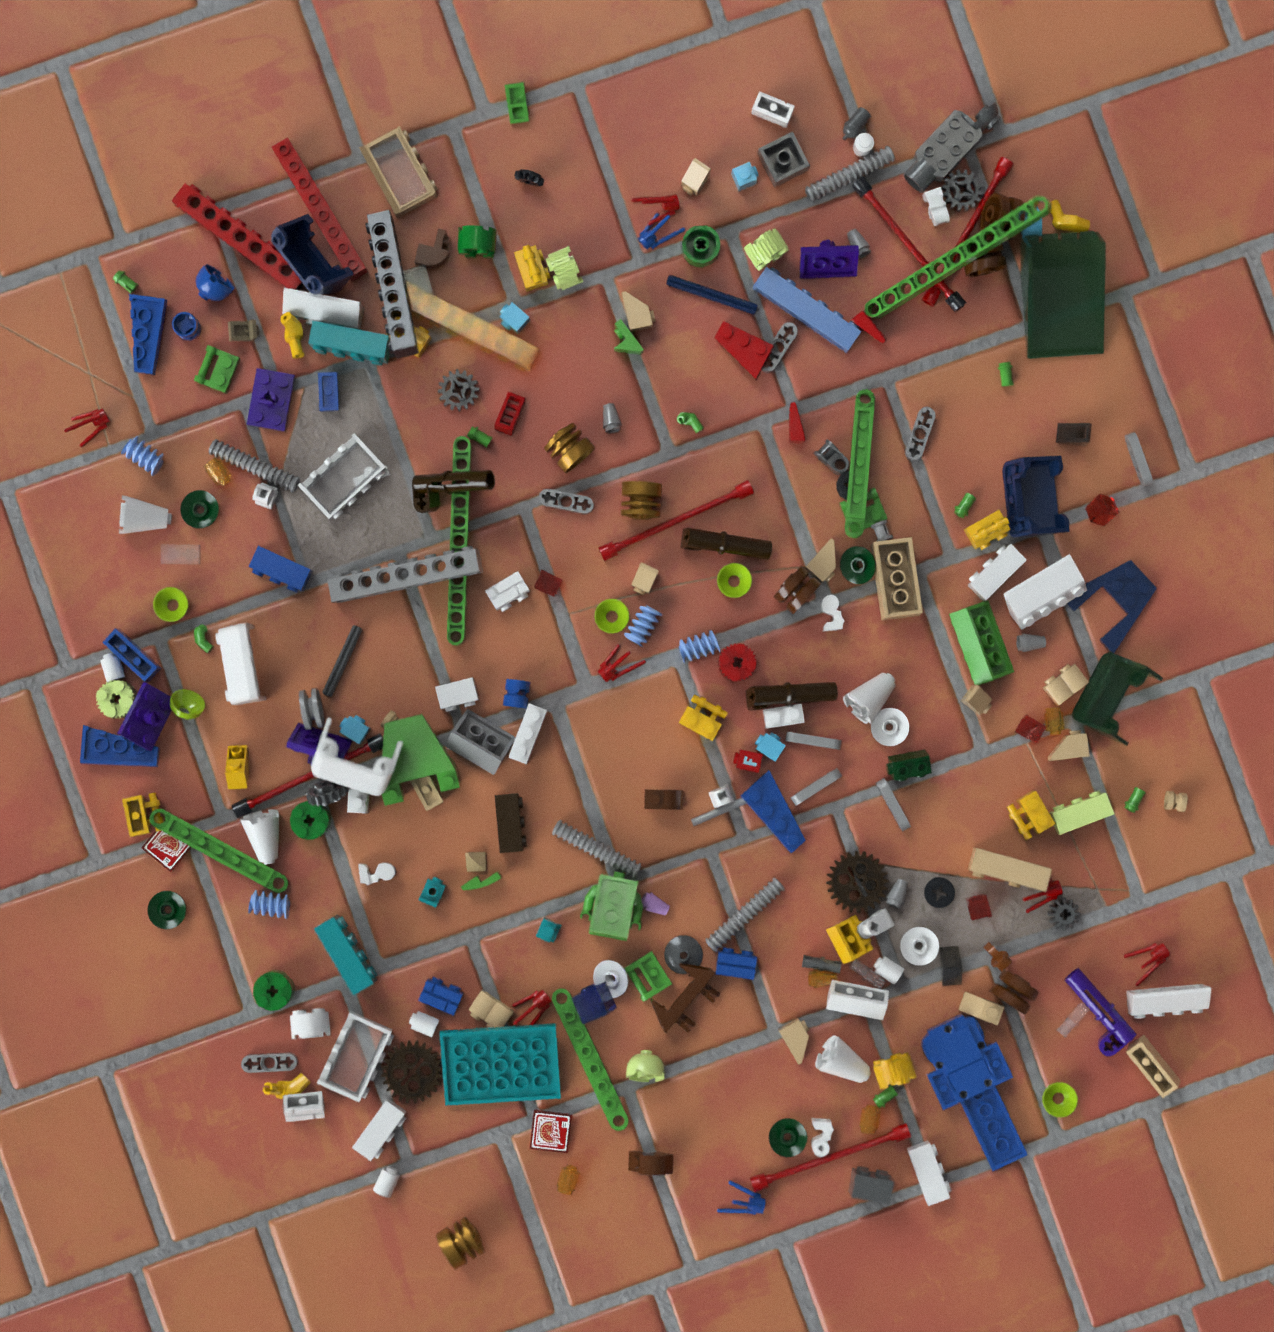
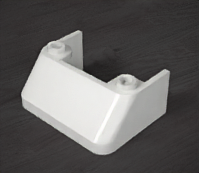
M249 623L220 628L218 633H215L217 645L220 644L228 688V690H225L227 702L230 701L231 705H242L266 700V696H260L249 632L250 629H254V625Z
M327 718L311 766L312 773L318 778L374 796L382 795L390 781L403 742H397L392 759L382 757L375 762L373 769L336 758L338 746L335 741L326 738L332 720Z

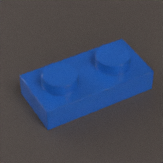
M338 372L318 373L319 411H339Z

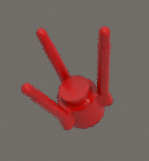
M677 195L631 199L632 202H642V204L662 203L663 210H667L666 213L649 221L648 225L664 219L667 215H675V210L680 209Z
M103 408L71 417L72 421L86 417L90 418L64 429V432H69L90 422H93L95 427L99 425L93 433L80 443L79 446L83 447L101 430L107 428L106 423L110 422Z
M617 644L606 660L599 665L601 668L597 672L606 682L609 680L614 681L618 677L645 664L646 661L643 660L616 673L615 667L631 654L628 651L615 663H609L620 648V644Z
M1050 878L1046 892L1042 891L1024 897L1023 901L1044 895L1048 897L1028 908L1026 913L1062 895L1063 891L1059 880L1052 881Z
M1154 943L1151 946L1124 955V958H1128L1152 950L1150 952L1152 958L1143 964L1141 968L1144 969L1153 962H1157L1136 982V986H1139L1161 964L1166 962V958L1170 957V952L1163 943L1159 945Z
M543 989L540 992L536 990L533 994L512 1004V1007H516L533 999L532 1002L534 1003L533 1006L513 1022L514 1025H517L533 1010L538 1008L541 1010L530 1023V1025H535L542 1014L550 1007L549 1004L552 1000Z

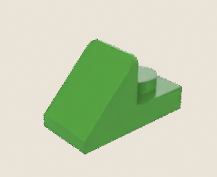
M621 319L617 321L614 332L620 340L624 338V341L617 345L614 351L638 355L644 353V349Z

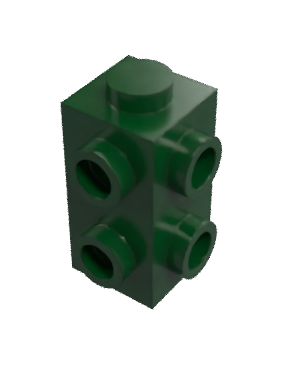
M925 749L888 756V763H886L887 774L891 775L894 781H905L911 777H925L926 774H932L930 756Z

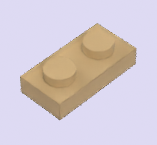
M430 776L410 780L426 811L444 802Z

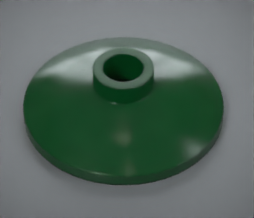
M196 490L184 497L180 512L183 520L189 526L201 529L215 522L219 514V505L215 497L209 492ZM199 507L204 508V512L201 514L198 513Z
M854 546L847 549L841 556L840 569L845 579L849 582L864 584L874 576L876 561L868 549ZM859 561H861L863 564L862 568L858 564Z
M173 891L159 892L151 898L148 904V917L158 928H175L185 918L186 904L183 898ZM166 906L171 907L170 913L165 911Z
M784 1118L774 1123L771 1127L769 1143L773 1151L778 1155L793 1157L801 1153L805 1148L807 1133L799 1121ZM786 1133L791 1134L789 1140L784 1139Z

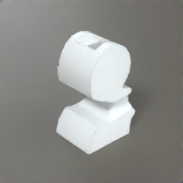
M941 187L924 192L922 195L924 201L929 203L928 214L934 227L950 222Z
M258 483L252 500L255 501V504L272 510L278 488L265 483Z
M827 595L821 602L822 612L833 617L832 622L825 623L822 632L843 629L845 620L842 617L841 611L837 610L839 600L834 595Z
M728 784L708 792L714 808L734 801Z
M391 863L378 864L375 874L369 873V866L366 864H358L360 883L366 885L378 882L380 878L390 880L396 874V868Z
M811 1118L814 1128L823 1131L812 1138L811 1146L815 1155L824 1157L830 1150L827 1141L831 1140L834 1131L831 1125L832 1122L830 1119Z

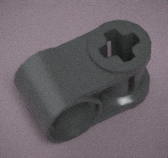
M828 439L818 451L814 452V455L836 475H841L848 470V459ZM835 462H844L845 468L842 470L837 469Z

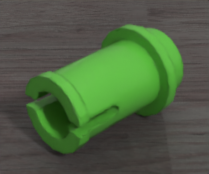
M119 270L113 277L115 284H120L132 294L138 284L126 276V272Z
M1010 362L999 363L998 370H1000L1001 387L1014 385L1011 372L1013 366Z
M473 426L467 434V437L470 438L469 440L473 439L486 448L493 438L478 430V427L475 428Z
M965 493L959 505L955 506L954 513L961 518L968 516L967 512L976 498L969 493Z
M1135 787L1129 800L1125 801L1124 808L1132 813H1135L1136 810L1138 811V806L1146 792Z
M890 1085L879 1095L875 1094L873 1101L879 1109L881 1107L884 1108L886 1103L898 1096V1093Z

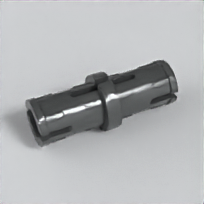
M803 956V968H812L819 970V972L828 971L838 974L841 971V961L825 959V957Z

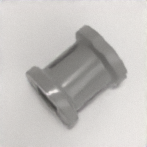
M887 520L871 525V529H874L877 536V542L893 538L887 528Z

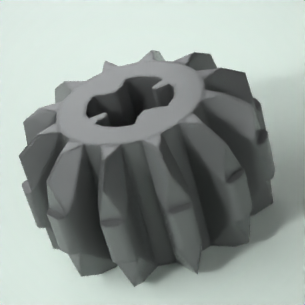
M1062 897L1061 903L1058 899H1055L1054 903L1056 906L1049 905L1053 912H1047L1048 916H1053L1049 922H1056L1054 927L1058 929L1061 926L1064 931L1067 925L1071 929L1074 928L1072 921L1078 923L1079 920L1075 919V916L1081 915L1080 912H1075L1079 906L1073 905L1072 899L1067 902L1066 898ZM1065 909V911L1068 912V915H1065L1063 919V917L1060 916V913H1062Z

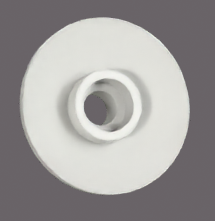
M885 708L880 710L871 723V732L875 740L880 744L895 746L902 743L907 737L909 722L905 714L900 710ZM888 723L893 726L891 731L886 729Z
M915 927L904 934L901 939L900 949L903 957L909 963L922 966L929 964L936 958L939 951V942L931 930L924 927ZM921 942L922 948L916 949V943Z
M605 960L596 966L593 980L601 994L609 998H616L625 993L628 987V975L622 965L613 960Z

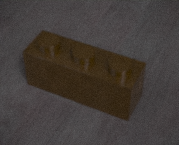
M519 793L495 795L500 853L524 851L523 847H527L526 835H522L525 820L524 816H520V809L523 808V798L519 797Z

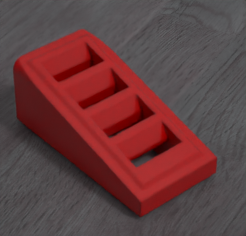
M861 311L851 319L853 323L879 342L884 343L886 341L885 336L865 311Z
M508 391L494 424L496 431L510 436L513 435L526 398ZM509 401L517 402L519 406L511 404ZM506 408L516 410V413L506 410ZM506 415V416L512 417L513 420H510V419L505 418V417H503V416Z
M791 402L789 405V442L805 443L806 438L795 402Z

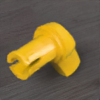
M1059 200L1050 202L1052 206L1050 212L1053 217L1052 225L1056 229L1086 233L1089 230L1090 221L1076 215L1064 214Z
M286 312L280 319L281 323L285 326V342L291 348L292 358L299 359L304 357L301 346L303 338L302 325L294 315Z
M300 1073L292 1081L266 1082L264 1085L269 1087H263V1092L266 1095H275L277 1098L283 1099V1095L302 1093L311 1081Z

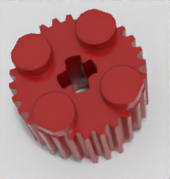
M734 643L733 646L730 644L729 647L727 646L726 649H723L718 660L720 663L718 664L720 667L719 671H722L723 677H727V680L730 678L731 681L741 682V680L744 681L745 678L748 679L749 676H752L751 673L755 672L754 670L757 665V659L754 658L756 655H753L754 651H750L751 648L748 649V646L740 643L737 645ZM737 657V659L740 658L742 660L740 668L732 665L734 663L733 658Z

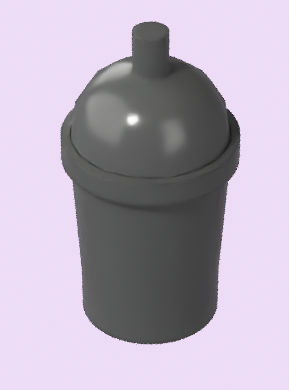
M859 107L852 117L844 123L843 133L845 135L842 138L843 140L855 138L861 134V130L871 118V114L866 109Z

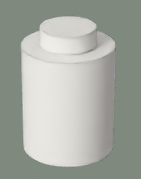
M868 133L859 134L853 145L854 153L859 157L868 156L874 146L873 137Z
M114 653L103 655L104 659L100 660L106 682L125 678L120 658Z
M886 956L883 958L879 957L873 965L875 967L874 972L893 985L899 980L904 971L903 967Z
M418 1011L417 1014H412L409 1024L412 1025L411 1029L432 1037L439 1019Z
M390 1166L382 1168L373 1191L381 1196L391 1198L400 1177L397 1173L398 1170Z

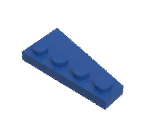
M129 294V301H131L130 317L132 318L133 326L131 331L134 341V371L155 375L167 300L164 298Z
M768 770L743 792L740 797L790 853H793L806 840L771 772Z

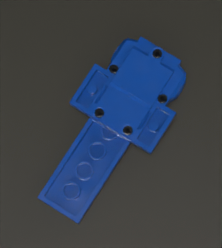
M962 1014L927 1029V1034L921 1039V1047L927 1060L934 1065L936 1070L926 1075L942 1109L945 1110L961 1103L992 1171L1027 1156L1028 1154L996 1088V1085L1013 1078L998 1043L993 1042L986 1045L984 1033L978 1020L972 1016H963Z

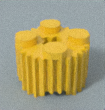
M908 1052L890 1055L888 1059H879L873 1062V1068L880 1089L888 1088L890 1084L891 1086L902 1085L910 1082L911 1079L917 1078Z

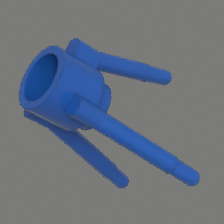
M657 212L651 220L657 218L659 213ZM667 215L652 231L649 230L652 225H647L637 239L646 250L650 247L655 249L663 242L684 232L685 228H681L655 242L657 237L654 234L670 218V215Z
M731 1180L728 1182L735 1188L753 1196V1198L749 1197L748 1202L732 1201L733 1204L747 1206V1209H717V1212L763 1214L766 1199L760 1198L761 1194L755 1193Z

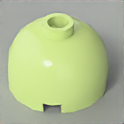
M641 1050V1054H636L629 1060L626 1068V1078L629 1077V1080L637 1082H649L653 1078H655V1082L663 1081L665 1079L664 1064L657 1055L652 1054V1051Z

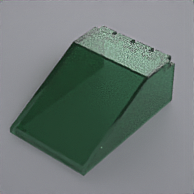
M1082 231L1080 232V238H1077V232L1061 233L1060 240H1058L1057 233L1042 234L1041 241H1039V235H1025L1022 237V242H1020V273L1027 359L1104 354L1106 242L1099 232Z

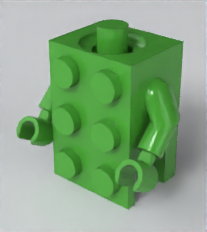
M614 872V876L600 874L598 884L593 885L586 894L580 914L581 919L583 914L589 915L588 921L591 920L589 934L627 941L629 927L632 929V924L637 923L639 925L638 930L641 929L644 907L641 895L636 892L638 881L625 879L626 874L621 872Z

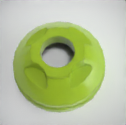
M730 563L719 571L717 585L725 596L739 598L749 591L752 585V577L750 571L744 565ZM737 576L740 580L739 585L736 587L730 586L728 583L729 577Z
M166 587L160 590L153 601V609L156 615L167 622H175L183 618L189 607L185 593L174 587ZM173 599L178 602V608L175 611L169 610L167 606L168 602Z
M606 599L595 610V622L603 632L618 633L628 624V608L620 600ZM609 611L617 613L618 618L615 622H609L606 619Z
M181 689L172 694L170 708L180 718L185 720L195 719L203 713L205 702L196 692ZM180 709H187L190 713H184Z
M1055 1082L1044 1090L1042 1103L1050 1115L1063 1118L1074 1112L1077 1107L1078 1097L1075 1090L1069 1084ZM1055 1093L1063 1094L1064 1098L1060 1104L1053 1102V1095Z

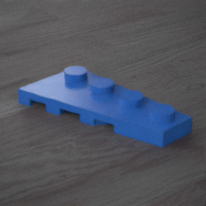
M83 725L80 763L158 767L160 748L154 746L152 751H147L122 736Z

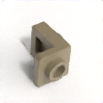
M256 320L229 321V341L251 342L257 339L259 327L256 325Z

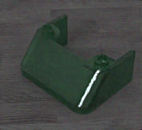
M1111 652L1105 653L1100 658L1089 679V683L1075 705L1072 716L1086 727L1127 746L1129 742L1117 735L1119 723L1112 719L1129 685L1139 687L1145 682L1147 676L1160 681L1163 680V677L1145 665Z

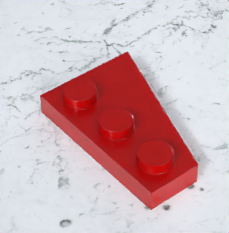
M725 321L722 322L714 337L757 381L774 349V345Z

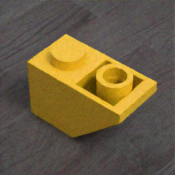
M247 745L228 746L225 768L228 789L248 788L249 764Z

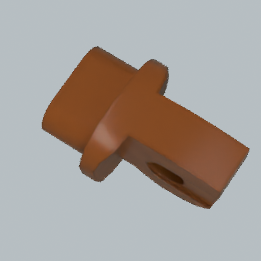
M989 942L983 947L993 957L991 965L997 967L1001 972L1012 963L1006 951L999 952Z

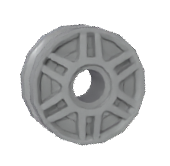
M312 688L311 698H308L305 690L299 691L300 710L305 729H312V720H315L318 728L324 727L323 706L318 688Z

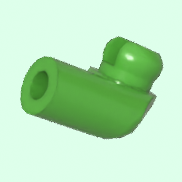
M682 412L677 416L679 424L691 425L696 433L704 429L694 413Z
M200 624L194 629L195 643L208 654L214 646L205 639V634L208 631L207 627Z

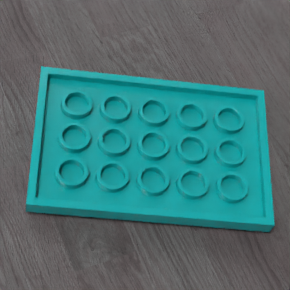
M556 1023L440 1030L445 1106L561 1099Z

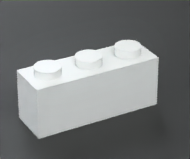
M1012 544L1002 545L996 551L998 555L993 560L989 558L982 565L984 569L980 573L976 571L969 578L971 582L968 586L982 601H986L1027 560Z
M528 704L508 758L524 764L528 763L548 710Z
M832 980L827 995L826 1009L883 1020L888 1006L889 991Z
M387 1098L352 1148L369 1161L374 1157L378 1159L384 1150L381 1146L385 1141L387 1143L391 1141L395 1135L392 1132L396 1126L401 1127L406 1120L404 1116L406 1110Z
M927 1140L908 1147L907 1151L927 1205L930 1206L950 1199L949 1192L952 1191L948 1181L944 1182L942 1174L945 1172L941 1162L937 1163L935 1156L938 1155L935 1145H931Z

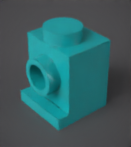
M437 877L428 878L419 901L435 908L438 907L447 885H444V881ZM430 888L436 889L435 895L430 894Z
M544 917L536 937L549 943L550 941L554 943L561 924Z

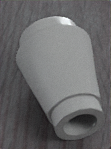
M857 229L847 233L850 245H858L859 247L858 259L867 256L871 252L870 245Z
M613 403L605 404L603 406V429H605L606 433L620 431L622 424Z
M1022 633L1016 638V646L1018 651L1022 652L1045 648L1046 638L1045 636Z
M897 879V882L886 897L888 899L886 904L901 909V906L905 903L908 882Z

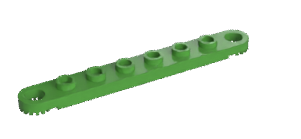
M868 389L860 390L855 399L844 528L846 535L850 538L860 537L863 534L865 525L875 395ZM868 395L871 401L868 404H863L860 401V397ZM857 524L860 530L857 533H852L849 530V526Z
M155 809L150 814V823L168 835L273 892L281 893L287 889L288 879L278 871L164 809ZM156 813L164 814L165 821L162 824H157L154 821ZM275 878H282L284 880L282 888L277 889L273 886Z
M564 988L557 989L552 995V1002L611 1128L616 1131L624 1130L628 1125V1116L576 1004L568 990ZM557 994H566L567 1001L562 1004L557 1002ZM617 1115L624 1118V1123L621 1126H616L613 1122L614 1117Z

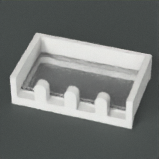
M355 433L351 435L352 438L338 448L336 453L328 457L323 465L314 470L303 483L298 484L302 491L330 520L332 518L335 520L344 513L342 509L346 505L349 507L358 500L356 496L359 493H366L372 487L370 485L375 479L378 481L386 474L384 472L386 467Z
M351 1010L317 1084L357 1102H360L361 1098L365 1099L370 1089L367 1087L369 1080L374 1081L378 1072L375 1070L377 1063H382L386 1055L383 1050L386 1045L390 1046L394 1035L391 1034L393 1029Z

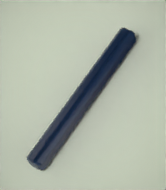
M669 275L666 282L668 286L750 314H755L758 307L755 303L673 275Z

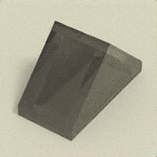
M425 264L403 271L407 284L433 297L434 291Z
M1058 423L1056 442L1086 446L1090 443L1092 424Z
M939 947L942 986L961 985L962 963L959 947Z

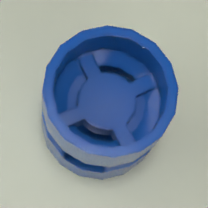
M180 312L172 320L174 332L183 340L192 341L200 335L201 325L191 313Z
M506 679L505 690L507 694L504 695L503 706L527 709L529 698L526 694L530 691L531 682Z

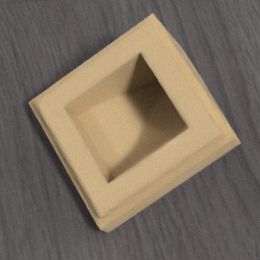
M485 852L465 853L467 872L486 871Z

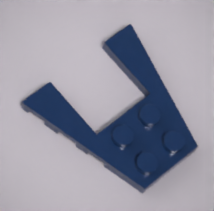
M1132 560L1086 583L1087 591L1080 597L1067 602L1070 609L1075 611L1099 588L1103 587L1126 612L1127 615L1099 639L1111 654L1115 653L1157 589Z

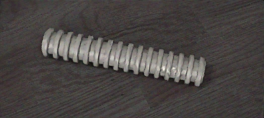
M885 146L884 150L881 148L880 152L875 151L874 155L869 154L868 158L864 157V160L860 159L858 163L854 162L852 166L848 165V168L844 167L842 171L838 170L837 173H832V176L828 175L826 179L822 178L821 181H816V184L812 183L810 187L806 186L805 192L809 200L815 202L816 198L819 200L820 196L825 197L826 193L831 194L832 190L836 191V188L840 189L842 185L846 186L847 183H852V180L856 181L858 177L861 178L863 175H868V172L872 173L874 169L878 170L879 167H884V164L888 165L890 161L894 162L895 156L890 147Z
M218 439L211 443L209 448L210 455L214 454V457H220V460L225 459V462H231V465L236 464V467H241L242 470L246 469L248 473L252 472L253 475L257 474L259 478L263 477L264 480L268 479V482H274V485L279 484V487H285V490L290 489L292 493L296 491L300 483V477L297 476L295 478L293 474L289 475L287 471L284 473V470H278V467H273L272 464L267 465V462H262L261 459L256 460V457L252 458L250 454L246 455L244 451L241 453L239 449L235 450L233 446L230 448V445H224V442H219Z
M562 820L557 822L552 831V835H558L557 838L561 837L563 841L567 840L568 844L572 843L574 847L578 846L579 850L583 849L585 853L589 852L590 856L593 854L594 858L597 859L598 857L600 861L604 860L605 864L609 863L611 867L615 866L616 870L620 869L622 873L626 872V875H631L633 879L641 868V863L637 864L635 860L631 861L630 857L626 858V855H620L619 851L615 852V849H609L610 846L606 847L604 843L600 844L599 840L595 841L593 837L589 838L588 834L584 835L582 831L578 832L577 828L573 829V826H567V823H562Z
M773 877V881H769L767 886H763L764 889H760L759 894H755L754 898H750L751 901L749 903L746 902L745 906H741L742 909L740 911L737 910L736 914H732L733 917L731 919H727L728 922H724L722 927H718V931L715 930L713 935H709V939H705V942L713 951L717 952L719 947L722 948L723 943L726 944L728 939H732V935H736L735 932L741 931L740 928H744L745 923L748 924L750 919H754V915L757 916L759 911H763V907H767L766 904H770L772 899H776V895L779 896L781 891H785L784 886L776 878Z

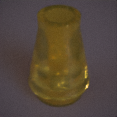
M814 969L809 971L808 974L809 986L815 989L831 985L832 980L838 981L837 973L822 972Z

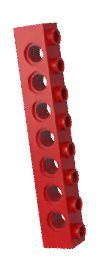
M288 137L273 145L271 148L343 268L349 267L354 273L350 280L353 282L368 273Z
M184 183L171 200L176 207L285 288L301 290L304 284L293 269L289 276L283 275L284 269L291 267L283 256L276 251L277 248L270 241L265 243L261 240L262 236L255 230L250 232L245 228L247 225L239 218L234 220L230 217L232 213L224 207L218 208L215 205L216 201L208 195L203 197L199 194L201 190L195 185L191 184L189 186ZM200 200V205L197 208H193V201ZM210 211L216 212L213 219H207V214ZM224 223H231L229 230H222ZM240 234H246V239L243 242L237 241ZM261 245V251L253 253L254 246ZM270 257H277V261L275 264H268V259Z

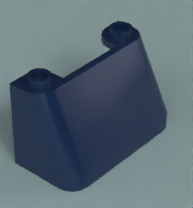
M309 214L276 226L271 234L272 243L310 293L314 295L335 294L341 291L354 275L349 267L340 269L339 265L331 267L311 241L315 233L310 230V224L314 221Z
M1061 456L1023 457L1004 463L1002 469L1008 525L1011 529L1009 533L1012 537L1070 532L1069 519L1065 514H1058L1054 477L1060 475L1063 470Z

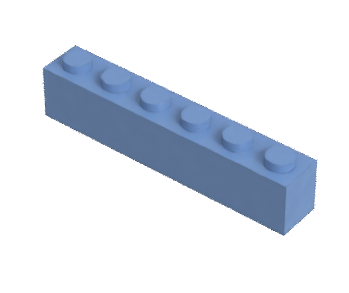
M766 267L753 285V290L847 353L861 333L858 330L859 326L852 321L849 323L843 319L844 316L839 312L829 310L827 308L828 305L823 301H816L811 298L812 294L805 289L801 291L795 287V282L789 278L786 280L782 278L780 272L776 269Z

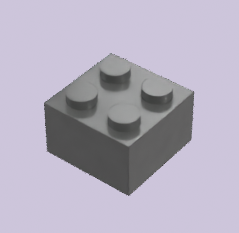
M793 131L758 149L757 154L774 188L809 171L810 164Z
M857 1166V1169L852 1168L848 1191L851 1198L890 1204L894 1180L888 1174V1171L877 1169L876 1172H872L867 1167Z

